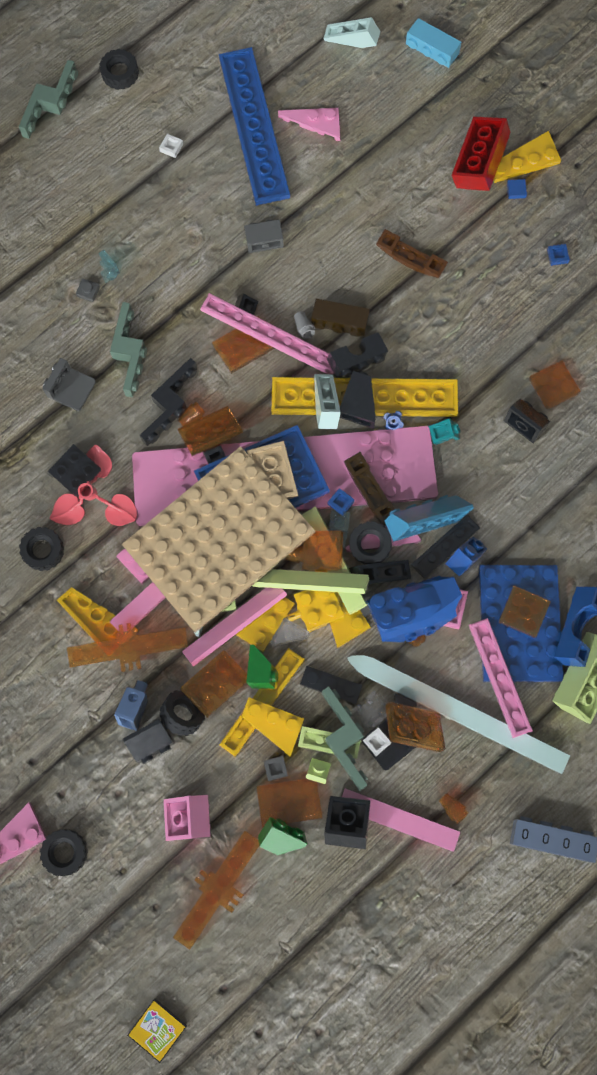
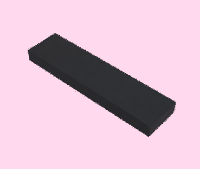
M467 514L417 558L411 566L425 579L480 530V527Z

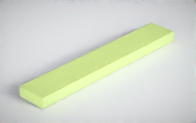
M315 506L303 513L302 516L315 530V533L310 538L327 572L351 574L318 508ZM338 592L350 615L367 606L361 593Z
M271 569L252 586L365 594L369 576L363 574Z

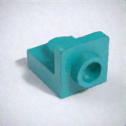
M451 419L429 426L433 444L435 445L451 439H460L459 425Z

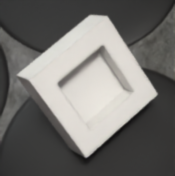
M167 134L159 147L160 152L176 158L183 146V140Z
M379 727L363 740L375 756L391 744V741Z

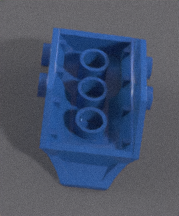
M439 575L418 583H409L404 588L397 587L375 594L366 602L382 642H411L421 635L425 634L428 636L435 633L436 630L457 616V604L462 598V594L454 577H441Z

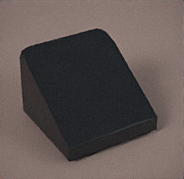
M243 293L238 296L235 306L254 315L259 301Z
M219 443L202 451L208 464L226 457Z
M395 693L394 700L397 711L415 709L417 707L416 702Z

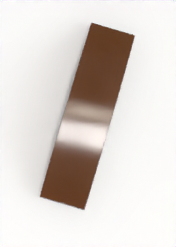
M386 229L383 231L376 245L386 254L417 272L436 278L441 276L448 264L447 261L434 254L430 257L400 241V236Z

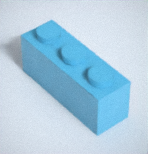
M419 18L407 32L406 44L410 48L416 49L448 68L459 55L462 43Z

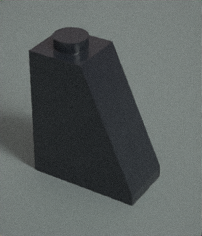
M353 371L340 405L339 418L374 429L376 416L371 376H368L363 371Z

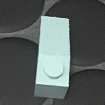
M370 17L329 24L323 39L328 42L365 48L377 45L380 30L373 18Z
M315 374V403L318 429H337L340 407L334 377L332 374Z

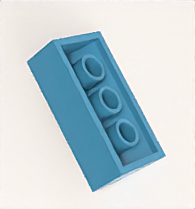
M445 495L437 499V501L427 500L422 505L417 506L413 504L402 511L395 509L389 513L390 516L385 520V523L394 542L455 524L474 507L473 504L457 495L451 497Z

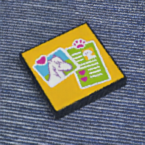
M154 998L127 1036L161 1063L187 1025Z

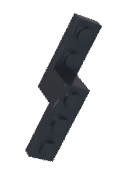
M192 358L185 362L151 394L153 402L163 413L140 434V438L146 446L156 442L159 435L172 426L173 421L185 414L187 409L185 401L175 391H179L188 378L191 379L195 376L198 369L196 362Z

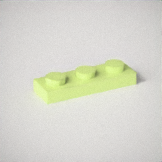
M302 726L298 747L334 754L325 742V738L331 735L332 732ZM361 741L349 748L345 753H350L354 759H357Z

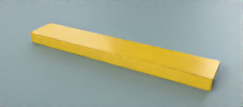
M288 648L275 666V669L278 671V681L275 682V689H259L252 699L272 706L305 659ZM240 715L219 746L236 757L256 728Z

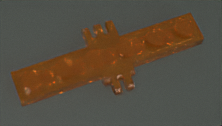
M126 623L127 631L125 632L123 624L118 625L119 633H116V639L67 647L70 667L119 659L121 672H125V663H128L129 671L133 670L132 662H136L137 669H141L140 655L188 647L185 627L136 635V630L131 629V623Z
M244 831L216 874L212 871L207 874L201 869L199 874L205 877V880L203 881L196 877L194 881L201 885L198 889L203 893L173 936L175 940L190 950L220 905L233 913L235 909L228 905V903L232 902L237 906L239 901L233 898L234 894L241 899L244 896L233 885L258 849V839Z

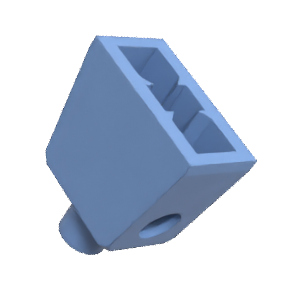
M137 680L134 688H126L114 714L118 725L135 731L138 730L148 702L145 693L148 684Z

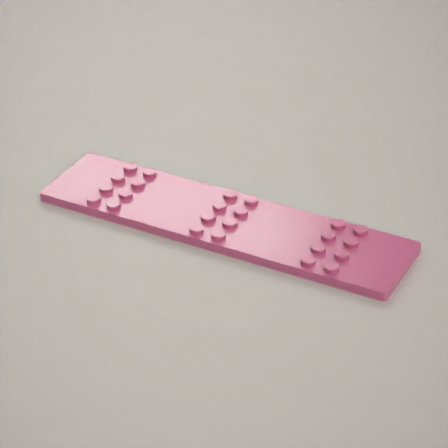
M428 426L304 437L330 493L296 507L297 511H308L315 506L318 510L330 509L331 507L327 502L339 488L355 500L352 506L367 505L344 464L346 459L358 452L362 453L370 467L371 473L391 503L436 499L438 496L431 434ZM260 441L222 444L221 447L225 456H228L240 446L244 449ZM214 445L135 452L132 454L134 498L137 510L136 523L139 526L146 525L198 482L194 470L208 465L202 451Z

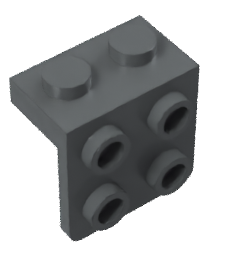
M60 358L58 363L53 365L50 377L44 381L43 391L48 398L76 411H80L94 388L96 381L94 378L70 368L67 360Z

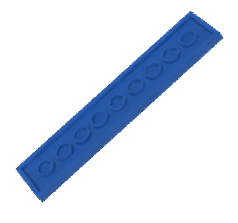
M252 47L219 54L255 204L257 206L289 199L290 192Z

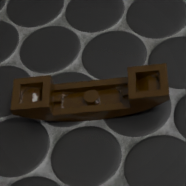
M358 452L346 459L344 464L365 502L380 524L385 527V520L395 508L391 501H388L377 483L362 453Z

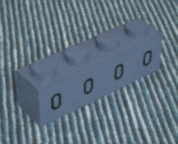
M520 816V820L515 819L513 821L511 845L596 863L597 837L593 836V832L581 830V833L573 832L572 827L562 825L558 829L552 827L553 823L540 821V824L532 823V818Z

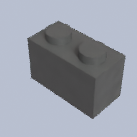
M267 220L266 222L244 225L249 253L284 247L280 220Z

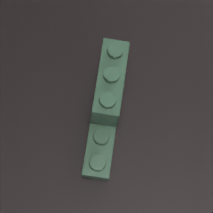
M67 60L56 88L36 83L19 125L24 138L29 139L31 133L35 131L36 121L40 118L42 110L61 115L62 110L66 107L67 97L72 92L73 82L78 77V70L74 61Z
M122 302L110 353L115 360L130 362L123 391L125 396L133 398L134 391L137 392L139 381L137 379L138 375L142 374L143 364L141 363L142 359L146 357L147 347H145L143 340L129 338V323L133 321L134 311L130 303Z
M328 686L322 691V695L344 726L326 737L325 742L359 791L367 787L366 781L368 779L362 770L358 772L354 766L356 761L350 753L346 754L345 751L363 739L362 733H364V730L358 722H353L351 719L352 713L349 708L341 705L339 702L341 698L335 689L331 690Z

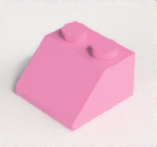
M208 795L163 799L166 841L211 837Z

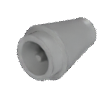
M303 311L297 312L294 318L298 335L302 339L313 337L315 326Z

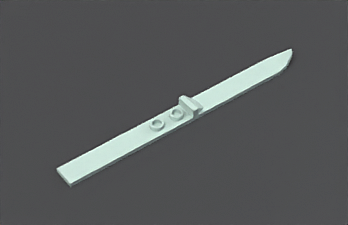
M365 655L348 657L350 664L363 676L560 774L563 773L570 755L528 734L512 738L507 724L372 657Z

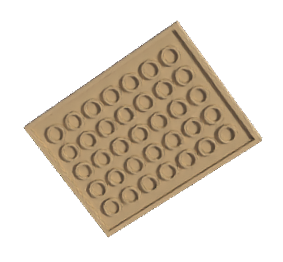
M240 446L122 545L196 633L313 535L315 530Z

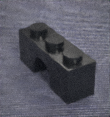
M379 332L361 340L359 344L362 352L361 355L352 354L347 346L329 353L327 361L336 378L348 377L353 371L358 369L362 371L374 362L378 364L385 360L388 349Z

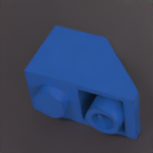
M473 536L460 546L445 564L460 577L486 552L487 548L480 540Z

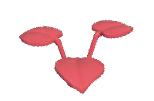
M94 445L86 455L101 468V471L94 479L79 486L78 494L80 501L73 494H64L59 497L54 505L50 520L62 525L76 524L85 515L84 508L80 506L83 504V499L91 501L96 498L109 505L105 510V516L112 525L123 526L135 522L137 510L135 504L128 496L116 494L111 502L98 496L96 488L92 486L98 477L105 478L112 470L110 457L98 445Z

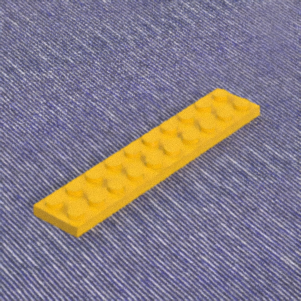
M272 377V415H316L314 378ZM334 378L339 407L350 378ZM371 378L375 416H384L387 412L391 414L396 411H400L402 416H458L457 379Z

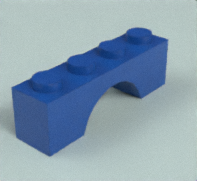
M576 587L555 654V658L565 666H586L590 648L582 641V630L585 624L597 615V587Z

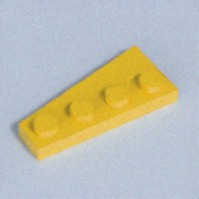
M549 131L503 156L493 182L497 183L560 164L561 158Z

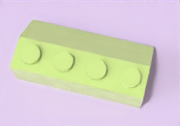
M586 632L582 639L583 643L590 648L586 666H569L552 701L562 710L591 724L597 712V634Z

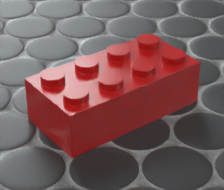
M473 116L452 172L456 188L490 191L511 133L507 118Z

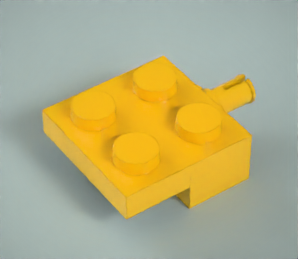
M304 590L294 594L298 611L287 614L289 622L301 618L309 633L344 617L335 592Z

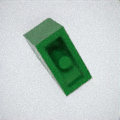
M250 645L246 683L252 689H275V682L278 681V671L255 645Z

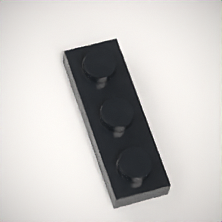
M306 666L300 682L301 686L321 693L329 686L331 690L335 689L341 700L355 705L362 685L309 666Z

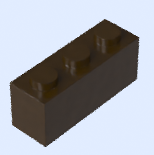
M316 298L311 323L320 330L329 329L336 333H349L355 337L365 336L370 309Z

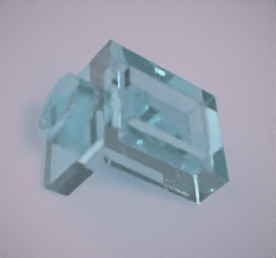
M102 250L98 253L101 259L99 263L104 269L100 274L104 282L107 283L114 280L120 272L116 263L105 250Z

